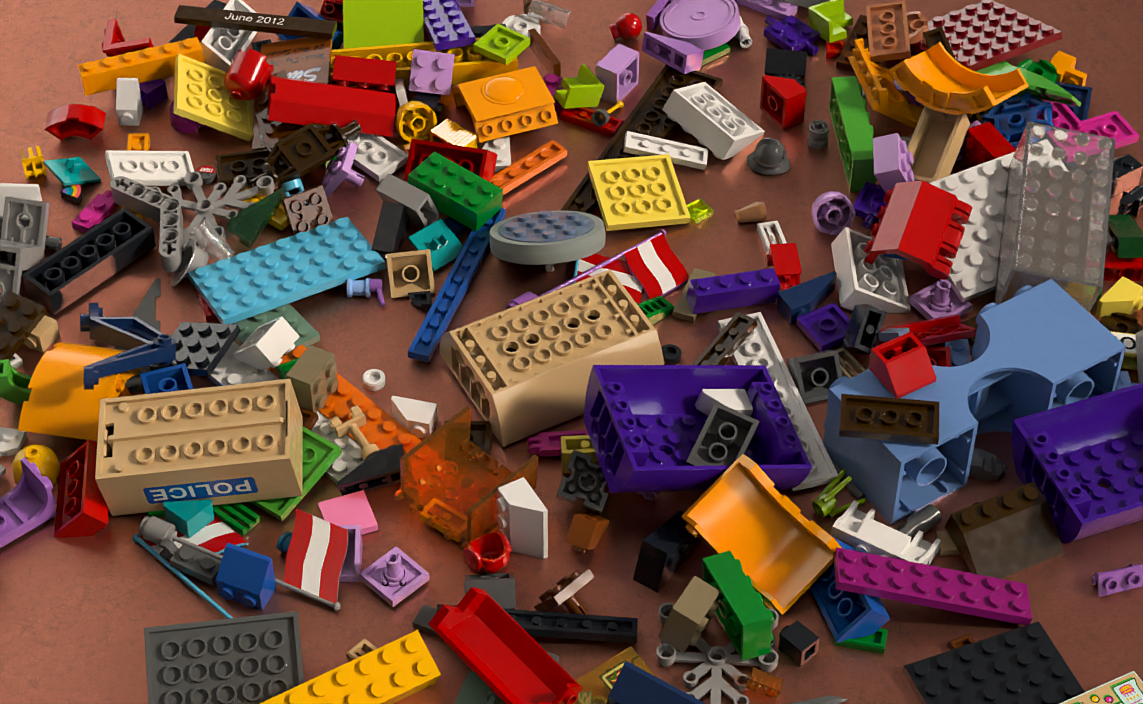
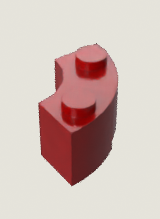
M83 104L59 106L48 113L44 130L61 141L72 136L92 140L103 130L106 112L95 106Z

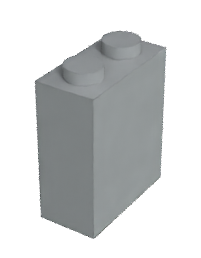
M390 173L380 181L376 191L384 202L404 204L411 223L424 229L434 223L440 216L431 197L426 192Z

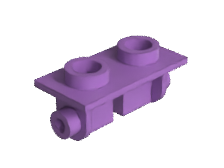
M1143 563L1138 565L1129 564L1127 567L1113 571L1095 572V575L1091 576V581L1093 585H1098V596L1142 587Z

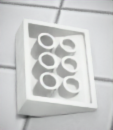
M706 82L673 90L662 109L671 120L679 123L685 132L692 134L701 145L709 148L715 157L722 160L735 156L765 132Z
M845 227L831 243L834 267L837 273L836 280L840 306L853 311L855 305L869 304L886 311V313H909L911 308L902 259L883 257V254H880L872 265L864 262L867 254L864 252L867 242L869 240L872 241V237Z

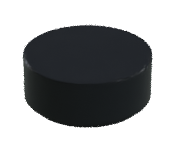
M667 344L661 347L664 365H677L681 361V349L678 346Z

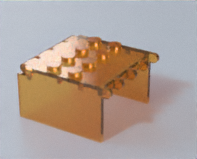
M468 405L400 458V489L393 496L396 501H400L402 498L411 503L409 510L412 513L421 510L428 515L429 518L426 523L430 527L436 524V522L447 530L444 537L447 540L453 537L462 542L460 550L462 551L471 540L489 533L499 525L496 518L498 515V507L496 505L498 488L524 477L534 490L537 484L538 456L536 455L532 456L517 470L511 472L505 466H499L497 460L486 452H482V449L469 440L471 407Z

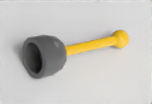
M619 100L615 106L607 111L605 109L596 110L592 114V122L596 126H604L610 119L609 114L617 108H622L624 103Z

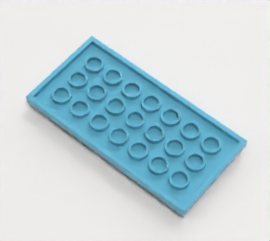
M344 217L330 222L328 225H319L308 232H299L296 235L279 239L273 243L259 246L253 250L239 253L204 267H199L195 271L188 272V276L221 324H233L347 283L349 278L355 280L386 269L385 261L377 251L372 250V245L348 217Z

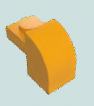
M1058 51L1051 59L1050 63L1057 70L1056 82L1085 86L1087 74L1076 70L1077 58L1064 52Z

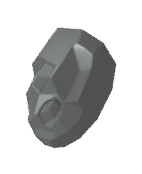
M980 448L973 449L969 476L989 482L998 481L1005 476L1007 466L1003 460L997 458L993 453L983 451Z

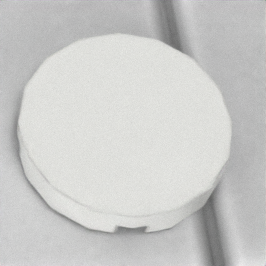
M520 14L517 17L511 15L502 23L506 24L507 28L528 37V30L534 28L540 34L539 21L531 15Z

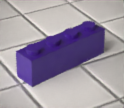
M773 268L692 279L689 282L686 299L693 314L776 302L780 282Z

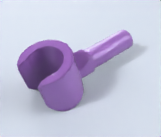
M370 279V292H377L380 306H385L382 280Z

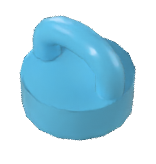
M299 178L286 182L281 186L285 197L291 196L289 192L299 189V192L304 191L303 184Z

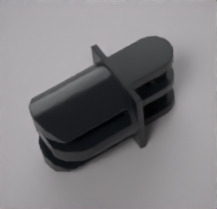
M1143 184L1136 186L1128 193L1123 191L1117 215H1133L1136 218L1138 217L1139 210L1143 208Z

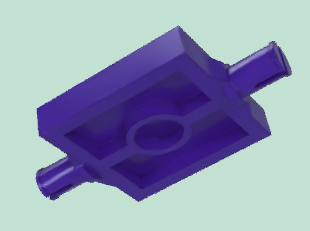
M793 15L781 21H777L771 16L765 19V23L770 25L764 29L763 35L784 50H807L812 55L817 54L819 49L812 45V43L819 40L820 33Z
M867 181L853 206L856 216L866 218L862 226L865 229L866 227L870 229L874 221L879 222L880 220L876 217L881 206L886 204L883 201L886 193L881 185Z

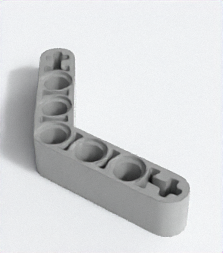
M118 176L110 181V187L114 202L160 223L159 252L163 269L166 272L180 270L183 262V214L179 200L127 177Z

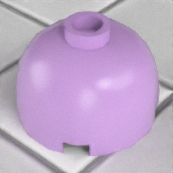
M829 191L817 197L812 204V221L820 232L830 233L829 235L835 236L840 234L845 227L850 228L853 216L855 218V209L847 196L840 192Z

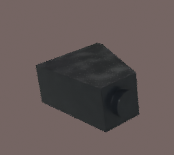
M384 201L382 203L372 250L377 251L384 261H387L386 254L400 252L410 226V219L404 204Z

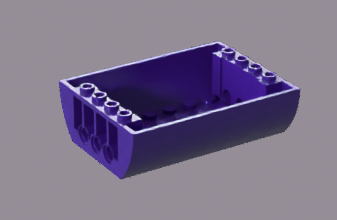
M593 365L585 397L584 424L611 493L706 491L731 466H691L686 464L708 418V415L695 407L702 389H745L753 408L750 417L759 421L757 431L745 455L757 463L775 484L773 487L776 490L797 487L809 475L812 466L765 365Z
M1143 383L1013 420L1012 452L1016 474L1023 485L1034 481L1047 501L1061 543H1070L1143 521V474L1139 473L1143 472ZM1099 484H1104V485L1108 486L1109 488L1105 489V488L1100 487V486H1098V485H1099Z

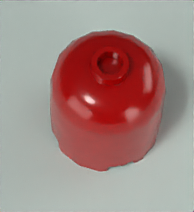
M242 49L237 51L224 78L225 88L234 99L251 101L260 95L274 71L273 64L269 65L265 61L267 58L265 55L252 49H248L247 52L242 51Z

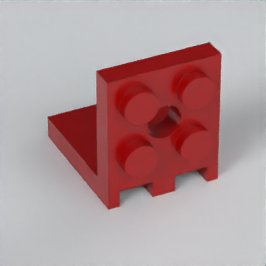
M116 18L108 20L107 28L104 29L105 39L102 41V51L106 53L107 57L154 47L150 38L125 41Z

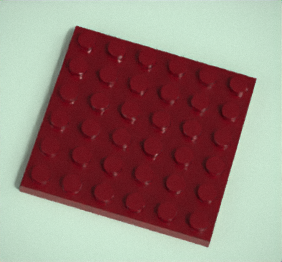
M982 0L978 4L967 5L964 9L954 10L947 15L937 16L933 20L928 21V30L939 27L943 28L957 62L973 71H978L1062 39V31L993 0ZM924 40L910 44V51L916 54L928 50Z

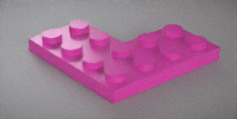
M1050 102L1053 106L1052 123L1054 128L1051 132L1045 134L1043 138L1048 141L1052 149L1065 164L1138 142L1139 135L1117 110L1080 121L1067 105ZM1043 113L1038 115V119L1044 120Z

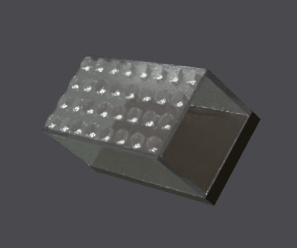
M1027 122L1008 170L994 303L999 305L1013 298L1016 292L1026 285L1035 287L1052 279L1088 312L1091 311L1103 288L1116 139Z

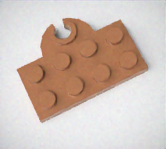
M906 1L866 6L870 61L882 62L910 58V44L923 40L922 33L929 31L927 19L919 11L907 13Z

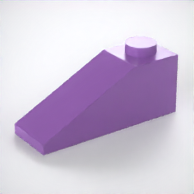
M644 32L642 51L683 74L701 69L704 50L688 42Z

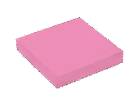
M364 490L318 503L319 512L325 521L337 526L360 525L361 535L378 530V524Z

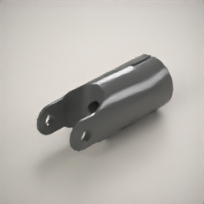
M928 504L904 520L897 531L913 539L919 530L924 534L942 521L941 514L934 505Z

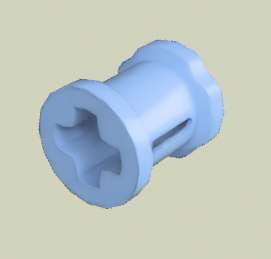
M366 278V280L347 279V297H370V278Z

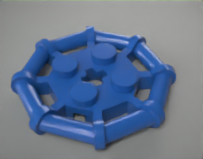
M1031 93L1008 98L981 116L983 123L989 121L991 124H995V128L1016 150L1036 144L1054 128L1052 123V104L1032 96ZM1043 113L1044 120L1038 119V115ZM1022 138L1025 139V140H1021V141L1011 142L1012 140H1017V139H1022Z

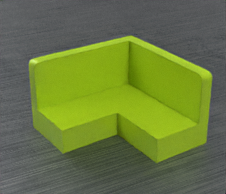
M829 0L808 7L809 26L820 33V37L829 43L847 38V31L844 28L853 25V17L845 13L844 0Z
M581 64L577 77L563 78L561 86L565 90H556L554 98L564 109L598 107L605 86L585 64Z

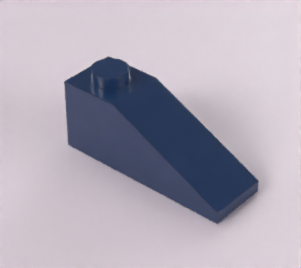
M833 271L778 292L776 309L790 325L796 323L798 317L817 310L835 290L837 273Z

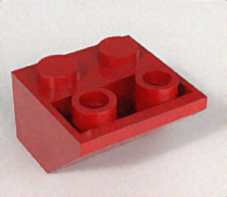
M912 332L871 349L869 370L895 398H901L937 380L925 346Z

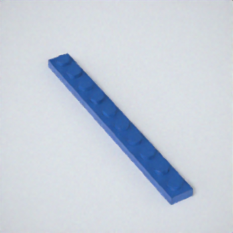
M501 208L477 232L471 231L407 351L408 358L430 362L490 247V229L496 223L505 219L506 209Z

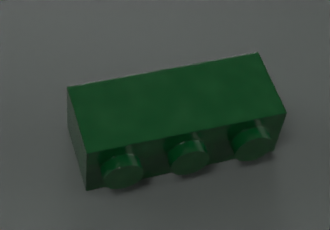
M1104 215L1103 226L1113 239L1110 247L1118 258H1143V231L1130 215Z

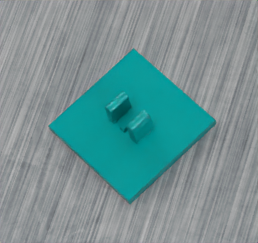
M80 157L43 161V164L64 186L101 182V178Z
M442 219L408 237V240L417 251L430 249L432 270L434 272L457 259L463 248V245Z

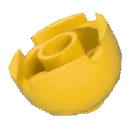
M410 101L403 104L395 114V126L398 134L410 143L411 139L426 141L430 138L428 137L430 135L429 131L435 128L437 124L435 112L428 105L420 101Z
M38 444L29 445L21 449L14 457L12 472L16 484H18L22 475L20 460L26 458L30 463L34 462L43 477L47 476L52 485L57 482L56 478L61 470L59 459L49 447Z

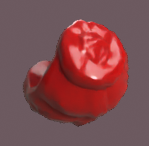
M496 530L493 533H486L471 540L467 547L464 548L462 555L465 563L472 571L495 574L509 563L512 547L506 535Z

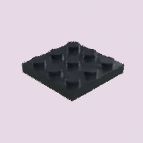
M181 322L171 338L176 340V359L168 365L152 364L150 368L154 371L185 363L189 375L210 376L241 332L238 324Z

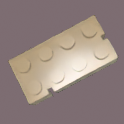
M924 106L907 148L908 152L911 151L914 163L911 164V169L914 173V181L923 180L931 183L950 176L970 126L966 114L946 115Z

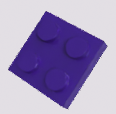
M833 302L798 317L796 325L822 352L843 343L850 319Z

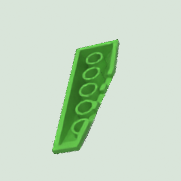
M1002 61L975 72L999 75L1014 71L1019 67ZM1019 68L1029 87L1013 96L1031 93L1032 96L1042 101L1077 107L1081 106L1080 101L1059 85L1031 71Z

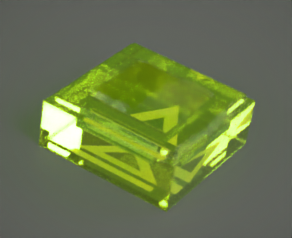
M701 198L687 205L690 219L696 224L713 216V209Z

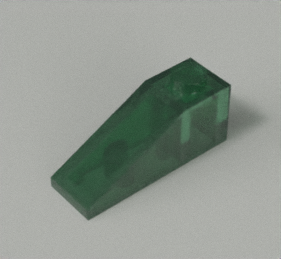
M281 188L241 210L236 217L232 216L226 225L228 235L250 249L281 205V199L286 197L285 190Z

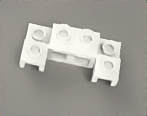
M855 500L832 526L831 536L853 545L855 551L930 565L938 553L941 540L936 538L933 544L923 540V532L920 530L911 541L910 536L875 521V510L870 509L868 514L857 510L858 502Z

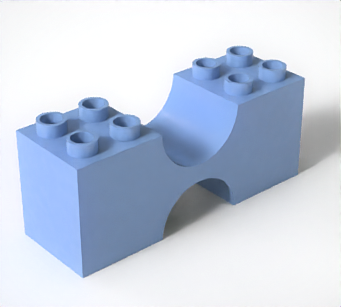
M1052 279L1035 287L1026 285L1019 289L1013 298L999 305L990 303L980 310L976 317V324L978 326L975 343L970 350V355L972 356L970 363L954 367L932 365L937 378L936 382L901 397V399L940 402L938 445L839 436L841 394L895 398L869 370V367L866 371L852 378L848 376L840 377L829 387L823 444L828 455L842 470L846 471L847 476L852 477V481L865 494V498L892 526L915 514L928 504H933L967 486L976 435L992 431L1012 433L1014 419L1091 398L1093 394L1098 396L1115 391L1126 346Z

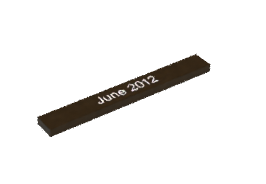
M179 5L174 16V22L179 24L322 39H333L337 28V21Z

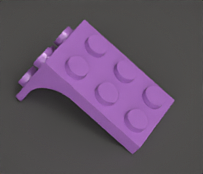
M26 458L20 460L22 475L18 484L8 494L0 498V548L57 515L55 509L57 501L51 492V489H53L51 481L47 476L43 477L34 462L30 463Z

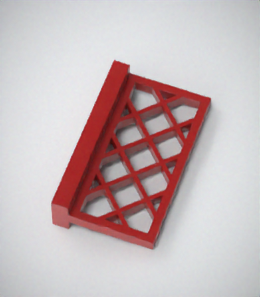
M955 314L881 328L880 332L888 328H909V331L924 346L975 337L977 329L962 324L960 315ZM878 338L876 347L886 342H881Z

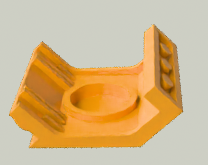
M863 38L856 39L855 49H852L853 56L848 57L872 109L915 129L924 105L917 106L916 104L908 103L895 87L894 78L889 69L871 62L868 48L864 49Z
M536 66L469 81L451 87L456 107L466 105L471 114L478 143L558 124L554 107L556 102Z

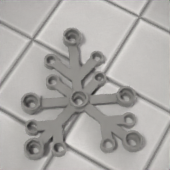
M190 172L185 175L184 181L187 188L194 192L197 203L183 200L180 186L177 184L170 185L167 189L169 196L178 199L181 208L192 210L196 213V217L189 227L183 229V250L191 239L196 241L198 248L203 251L205 250L204 242L197 234V230L204 219L209 227L208 237L210 242L216 246L224 244L227 238L225 230L222 226L217 225L214 216L226 218L229 224H236L240 220L238 212L236 210L221 209L225 206L247 211V214L251 217L257 216L260 213L258 204L241 200L260 193L263 195L272 194L275 189L272 177L262 176L257 180V186L238 193L239 190L246 188L248 185L246 177L239 175L234 178V183L229 190H227L224 183H217L213 187L214 190L211 195L205 198L201 188L203 180L200 173ZM156 186L150 187V188H153V189H155V190L161 192V190H160L159 187H156Z
M664 603L659 607L658 619L662 624H665L667 616H669L675 604ZM766 608L770 609L773 614L774 623L771 624L772 631L778 626L779 615L776 610ZM774 636L771 642V653L742 661L739 655H733L736 649L731 642L725 647H711L701 637H699L694 646L702 653L678 652L674 646L661 638V644L656 649V659L662 666H670L674 662L702 663L692 671L684 673L683 685L689 689L695 688L691 692L686 693L698 700L711 691L710 704H721V692L733 701V704H738V702L749 704L748 697L741 695L738 691H746L749 688L750 679L746 674H741L732 665L759 666L765 672L773 671L778 665V654L773 650L776 643ZM711 670V677L696 687L698 679ZM722 671L734 681L735 689L722 678ZM692 678L694 681H688L687 679ZM739 681H744L745 684H740V683H738V682H739Z

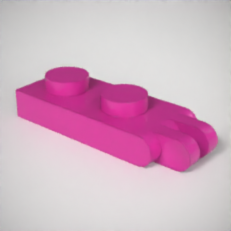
M106 190L103 195L98 194L72 221V227L86 233L103 222L118 206L113 200L112 192Z
M587 430L539 433L537 437L528 438L529 453H538L541 457L561 455V436L588 435Z

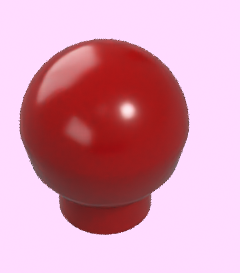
M623 13L620 15L615 23L609 25L613 39L633 40L638 37L642 30L640 18L633 13Z

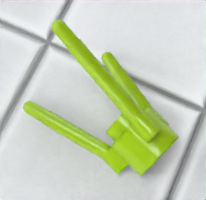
M842 470L838 477L834 478L822 493L813 499L812 506L819 516L825 517L828 515L831 519L836 514L846 511L852 504L849 503L835 509L837 500L834 497L852 480L851 476H848L831 491L844 476L845 470ZM866 499L858 500V506L865 503Z

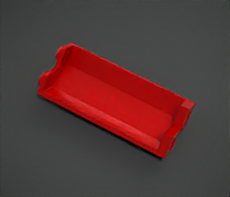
M270 76L267 120L299 125H308L310 123L330 125L335 123L340 128L356 120L362 129L359 133L393 137V132L397 131L395 126V110L397 109L398 98H395V93Z
M471 587L456 607L443 604L428 623L506 704H574L577 701L582 687L484 589Z

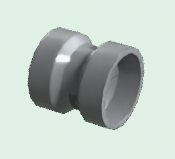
M823 120L810 122L807 137L808 145L814 149L825 148L828 144L829 124Z

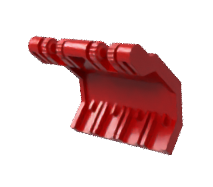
M923 180L896 183L892 190H887L883 198L886 204L881 206L876 218L880 220L874 224L870 235L873 238L865 246L864 252L867 254L864 262L872 265L878 255L895 253L922 265L929 275L941 280H947L953 265L949 259L956 257L965 231V227L962 224L964 225L968 222L972 206L958 200L956 195Z

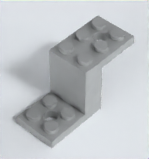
M5 196L0 239V302L9 291L19 295L22 271L29 270L43 261L50 202ZM23 215H27L30 220L27 227L21 224V217Z

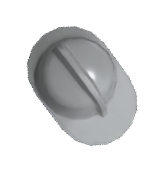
M194 239L188 241L183 250L182 268L174 273L171 280L172 287L177 285L182 278H189L188 272L207 266L209 256L196 246Z

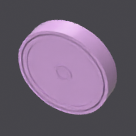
M674 0L663 10L660 16L663 36L691 43L702 50L713 49L728 42L737 34L741 24L738 5L734 0Z

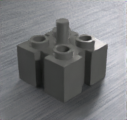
M574 450L566 471L571 472L569 478L563 476L556 498L574 504L575 499L584 502V509L601 514L608 497V493L603 492L605 486L608 487L601 466L600 464L596 465L590 462L592 456Z

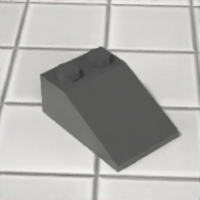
M715 402L686 464L691 466L732 465L742 454H746L757 431L759 421Z

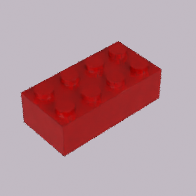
M988 121L968 129L963 161L966 166L971 168L1017 150Z

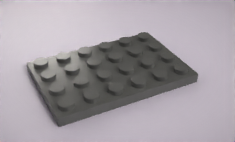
M298 611L144 628L149 704H260L304 683Z

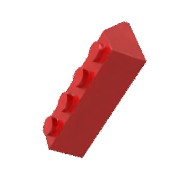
M411 139L404 176L406 181H408V175L433 152L442 155L488 182L494 175L498 154L492 151Z
M90 439L60 463L61 470L59 473L56 506L57 515L54 528V537L93 536L108 524V506L95 480L97 443Z

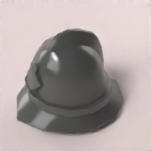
M775 138L761 139L757 143L755 151L747 156V166L753 172L763 175L783 174L791 169L785 147Z

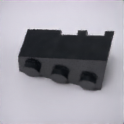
M682 511L677 512L642 540L633 580L657 593L691 552L702 542L698 535L694 537L686 530L685 526L687 523L681 517L684 514Z

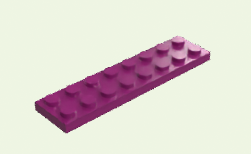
M837 547L833 554L836 589L1022 625H1029L1032 621L1028 589L1025 583Z

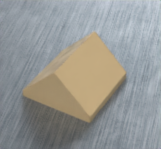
M430 249L386 254L391 298L408 296V293L430 291V294L435 293Z

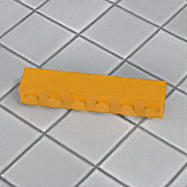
M195 37L78 64V73L85 96L114 90L117 86V78H138L140 84L174 76L175 59L178 54L204 63L202 47L198 38Z

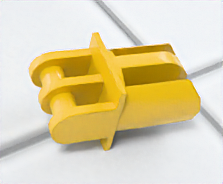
M36 146L37 156L33 155L32 147H27L28 158L25 157L22 148L20 150V157L26 180L31 176L37 178V175L41 174L47 176L40 147Z

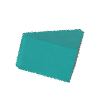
M212 500L163 502L165 521L175 525L176 530L188 538H191L214 520Z

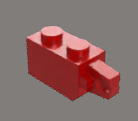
M796 243L770 244L769 253L765 254L766 267L770 266V268H773L780 282L779 291L781 292L801 283L800 275L802 269Z

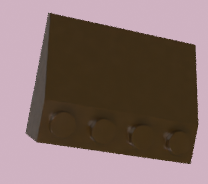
M1034 481L951 513L945 525L947 533L973 574L1004 579L1065 553L1047 501Z

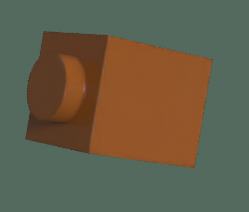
M589 512L574 514L566 543L572 544V549L583 553L586 550L595 549L610 520Z

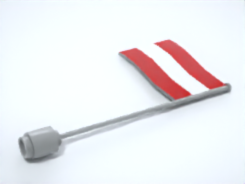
M295 508V527L286 555L284 581L275 578V583L334 608V611H338L341 608V604L337 602L339 578L347 553L348 530ZM146 516L140 524L139 534L143 535V538L159 545L166 538L173 543L176 541L218 560H222V555L177 537L175 525L154 516L151 518Z

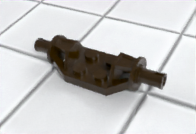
M356 120L342 128L335 123L330 125L308 124L275 143L266 162L262 163L264 173L249 180L250 187L257 186L256 182L262 176L272 177L275 189H279L281 184L302 177L337 156L342 147H347V139L362 131L361 126ZM332 134L333 137L325 140L322 135ZM279 161L280 166L274 170L272 166Z

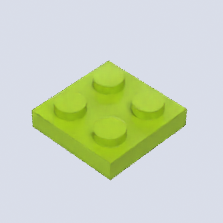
M497 23L475 42L473 47L474 51L501 64L508 65L530 45V38Z

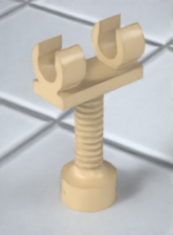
M355 405L349 409L352 419L342 424L338 416L329 419L330 427L338 438L351 433L362 448L361 456L366 461L380 449L376 444H370L359 430L367 422L360 407Z

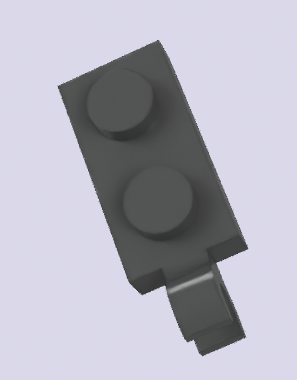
M166 538L159 544V547L163 548L160 556L170 559L171 567L210 585L216 581L221 564L220 560L185 544L178 548L171 540Z

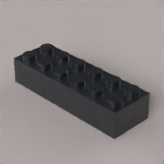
M124 207L22 274L26 294L55 315L156 247L153 227Z

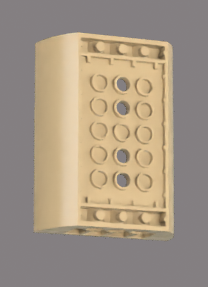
M612 270L604 271L446 332L440 341L441 356L484 420L490 421L491 430L502 447L584 414L586 390L593 365H664L662 349L655 327ZM573 324V325H578V327H576V328H571V327H568L567 325ZM528 340H533V341H537V343H535V344H530V343H528L527 341H528ZM513 348L517 349V351L509 352L506 349Z

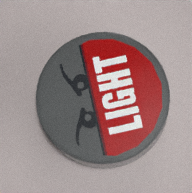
M201 165L195 171L200 173L203 184H210L217 179L216 168L212 165Z

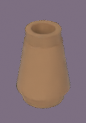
M755 201L739 210H735L737 223L760 222L767 218L764 202Z

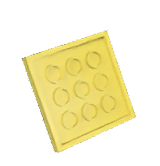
M178 54L175 59L174 114L250 142L253 137V100H236L231 96L224 84L227 72Z
M669 154L588 161L587 169L607 231L687 224L690 222L691 217Z

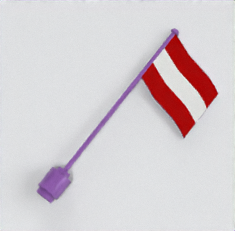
M660 229L659 233L539 296L568 286L623 256L630 272L644 289L648 300L660 295L664 296L686 284L689 276L683 264L670 249L665 238L666 231ZM528 291L511 300L506 309L539 296Z

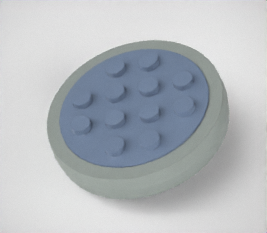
M544 210L513 216L496 223L490 229L489 241L491 252L498 259L518 264H545V270L551 272L554 271V264L579 260L599 252L605 245L606 233L603 221L592 214L577 211Z

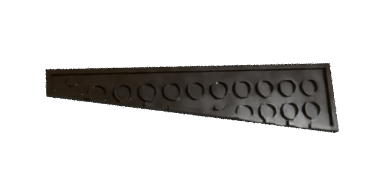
M666 64L597 160L643 157L623 152L627 131L668 139L681 126L676 121L671 120L667 116L668 114L662 110L673 90L706 82L717 91L723 86V79L698 71L683 74ZM589 172L560 211H577L590 214L598 206Z

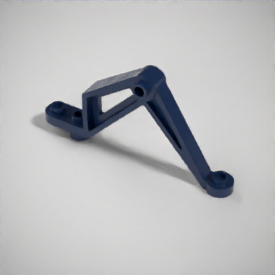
M89 303V314H80V332H89L91 340L127 350L84 366V390H94V385L99 384V378L156 363L168 365L176 359V340L168 334L161 333L137 317H103V308H99L98 303Z

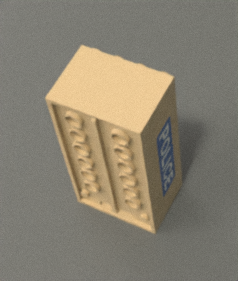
M290 379L100 399L95 480L112 516L164 511L163 502L212 500L213 505L302 496L303 417Z

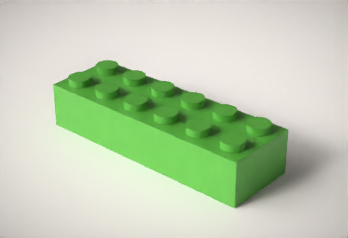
M833 77L831 80L829 113L850 192L861 191L866 181L876 184V181H878L874 175L873 125H869L870 114L869 111H866V99L862 98V85L858 84L857 77Z

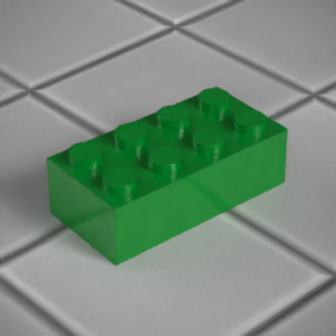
M433 152L408 175V183L429 194L438 211L475 232L502 208L503 189L436 152Z
M731 551L703 558L702 580L721 591L716 599L720 604L714 614L742 661L771 653L773 614L770 609H766L761 594L754 590L751 578L744 574L739 559H735Z

